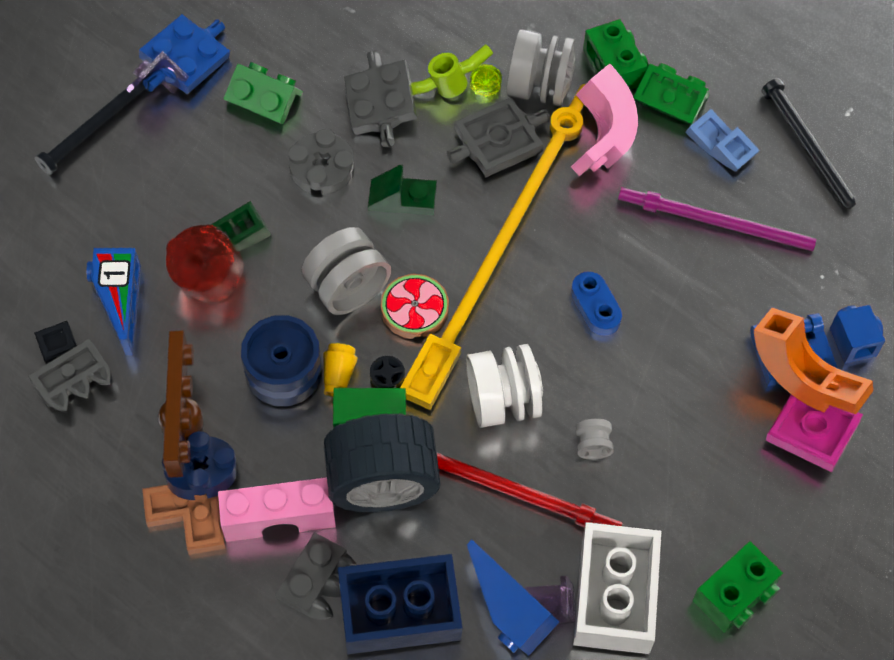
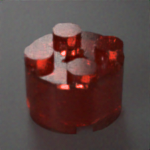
M208 224L187 228L167 244L166 267L169 276L188 296L202 302L213 303L227 298L237 288L236 285L244 271L242 256L230 239L215 226Z

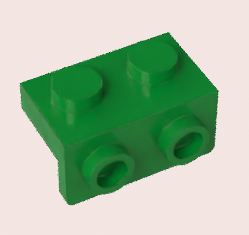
M250 62L249 67L237 63L223 99L284 124L295 95L301 97L303 93L302 90L294 87L296 80L279 73L277 78L274 79L266 75L267 68Z

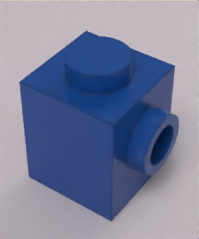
M851 305L842 308L837 312L830 326V331L844 364L877 357L886 341L883 336L882 322L878 316L874 315L870 305L862 307Z

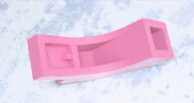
M611 64L591 78L576 94L592 113L598 127V138L595 145L571 166L579 177L589 168L593 172L597 171L602 165L609 169L629 150L637 133L638 114L633 95L624 79Z

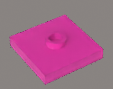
M790 395L769 430L766 441L832 472L860 424L863 414L859 412L853 414L833 406H829L825 412H821Z

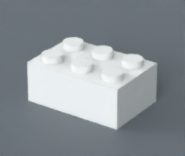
M586 522L581 545L573 645L642 654L650 653L655 641L661 531Z

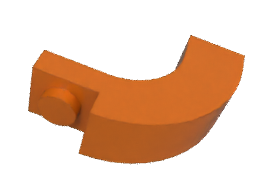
M771 308L754 329L756 348L767 370L785 390L806 405L821 412H825L829 406H833L857 414L872 394V380L837 369L823 361L812 350L806 338L803 317Z

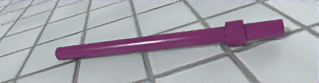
M621 187L618 200L643 206V210L656 213V210L812 252L816 245V238L660 197V193L652 191L643 193Z

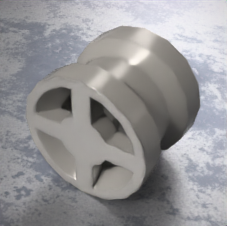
M588 419L576 425V435L580 438V443L577 446L579 457L584 459H602L613 454V443L609 440V435L612 432L609 421L605 419Z

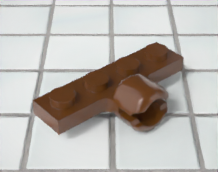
M184 330L169 331L166 401L160 407L158 413L159 424L164 434L163 463L168 478L183 477L184 463H190V442L185 440H188V437L194 432H202L204 426L200 406L195 400L189 398L193 396V381L191 375L187 376L188 366L194 365L193 344H187Z

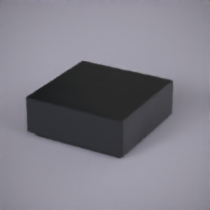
M68 321L34 332L45 364L50 363L77 346Z

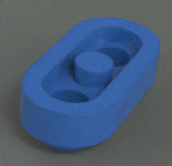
M583 272L577 275L572 283L571 296L589 329L595 334L602 336L615 333L621 324L622 311L605 280L594 272ZM590 284L593 285L595 288L587 289L584 287V285ZM606 311L610 316L604 317L600 315V312Z

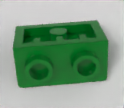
M650 63L633 97L634 101L691 126L695 122L704 101H707L710 96L709 89L705 87L706 83L694 76H688L687 79L676 75L677 70L666 64L660 63L659 66H655Z

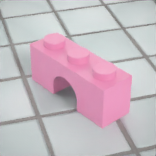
M327 477L218 491L221 528L226 542L263 537L262 531L265 528L278 524L295 525L299 528V532L336 528L333 502L330 501L328 494Z

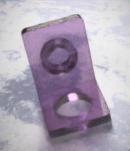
M162 51L151 63L145 59L133 71L137 78L126 90L130 93L149 72L152 74L156 70L160 71L162 68H168L176 75L177 81L175 83H169L165 80L162 82L171 93H175L181 87L178 80L185 83L189 76Z
M567 576L560 577L561 585L525 587L539 603L560 621L558 624L575 623L574 585Z

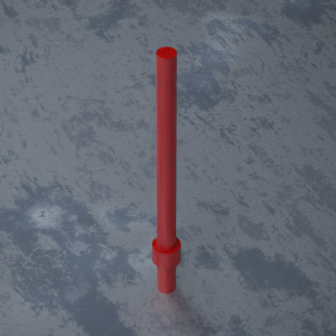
M437 453L439 469L576 520L575 524L585 528L586 522L622 526L623 522L596 513V508L582 503L580 507Z

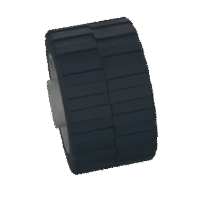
M396 413L368 415L336 426L324 438L328 494L330 501L337 507L355 512L393 511L420 504L433 497L440 489L441 483L434 429L424 419L413 415Z

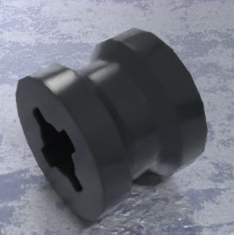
M382 356L373 361L370 367L371 388H400L405 379L403 363L393 356Z

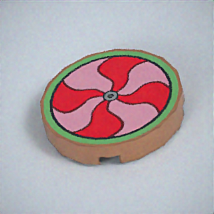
M408 274L398 277L388 284L382 294L381 312L384 323L394 334L403 338L414 339V337L421 336L426 338L429 334H435L439 331L448 318L449 299L444 287L437 280L426 275Z

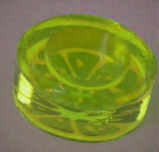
M483 64L471 72L470 87L475 94L489 97L495 95L501 89L502 74L495 66Z

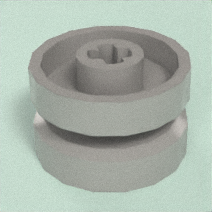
M355 227L339 230L322 240L305 258L301 268L303 278L313 290L319 292V299L328 311L334 315L346 314L367 304L379 294L391 275L390 264L381 253L374 250V244L360 228Z

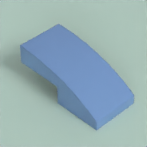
M712 109L693 123L685 132L710 156L735 172L760 151L738 127L732 131Z

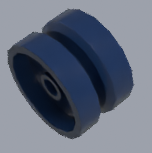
M274 315L258 321L247 331L241 343V360L246 381L251 392L262 402L273 406H292L305 401L316 391L322 379V361L319 341L314 330L301 319L289 315Z

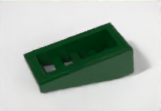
M249 201L197 232L193 237L206 261L210 264L271 236V233L259 211ZM252 221L254 226L248 228L246 222ZM239 226L242 233L236 235L233 228ZM223 232H226L230 238L226 243L221 236ZM212 237H214L219 246L214 250L208 241Z

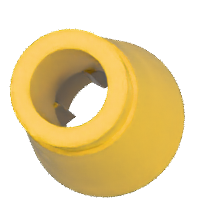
M331 343L328 345L327 351L323 352L325 395L333 397L334 388L348 387L358 357L355 356L356 349L354 347L341 343Z

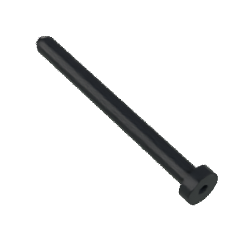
M152 69L146 71L48 154L45 152L38 154L35 160L40 168L49 175L53 174L58 169L56 164L146 89L143 85V80L154 71Z
M776 78L766 83L761 90L764 97L774 101L843 206L848 209L854 207L856 199L783 93L785 85L781 79Z

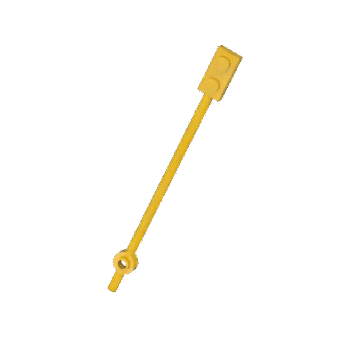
M585 84L580 85L576 94L584 87ZM576 94L569 107H561L553 112L550 121V131L553 136L442 337L439 338L429 334L400 386V388H406V400L429 410L434 405L461 355V347L454 344L457 336L564 141L574 140L582 132L583 117L580 112L584 104Z

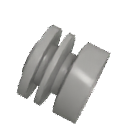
M520 29L511 60L507 96L528 100L535 86L540 87L541 103H546L549 91L555 90L553 105L562 106L563 100L568 90H570L575 68V39L566 38L561 52L557 51L559 36L554 35L548 49L542 48L541 33Z

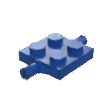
M181 14L139 49V58L151 66L154 71L143 80L144 87L152 92L163 81L177 86L186 94L191 92L229 59L230 50L215 39L217 35L225 30L223 22L216 19L206 29H203Z

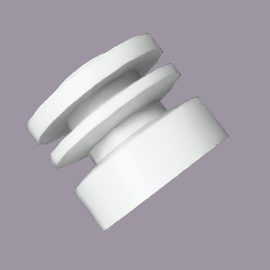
M528 344L517 346L516 359L510 347L504 348L502 365H497L491 350L466 355L470 396L474 414L480 428L504 424L505 407H510L516 421L524 420V405L530 419L542 416V380L538 365Z

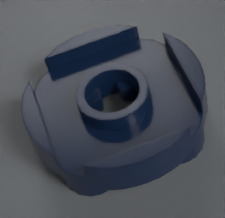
M194 432L188 437V440H185L190 442V463H184L183 477L168 478L162 459L168 488L176 496L186 500H195L194 495L206 494L207 499L218 496V491H226L234 483L237 475V462L233 448L222 439L209 437L206 432ZM198 465H207L205 470L202 468L194 470V467Z

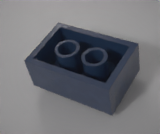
M452 554L338 567L347 655L461 640L463 627Z

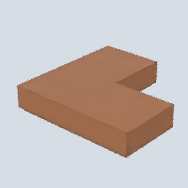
M167 485L142 489L145 518L148 527L184 521L186 545L189 555L226 549L224 534L221 528L218 496L207 499L206 494L194 495L195 500H186L172 493Z

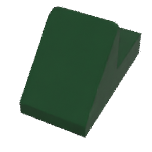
M398 165L371 179L368 211L434 215L437 180L404 178L403 165Z

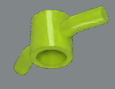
M485 44L471 57L462 62H459L458 58L452 53H442L435 56L428 65V72L431 77L411 83L413 95L427 93L435 88L445 98H453L460 95L468 84L465 74L475 70L493 55L492 50Z

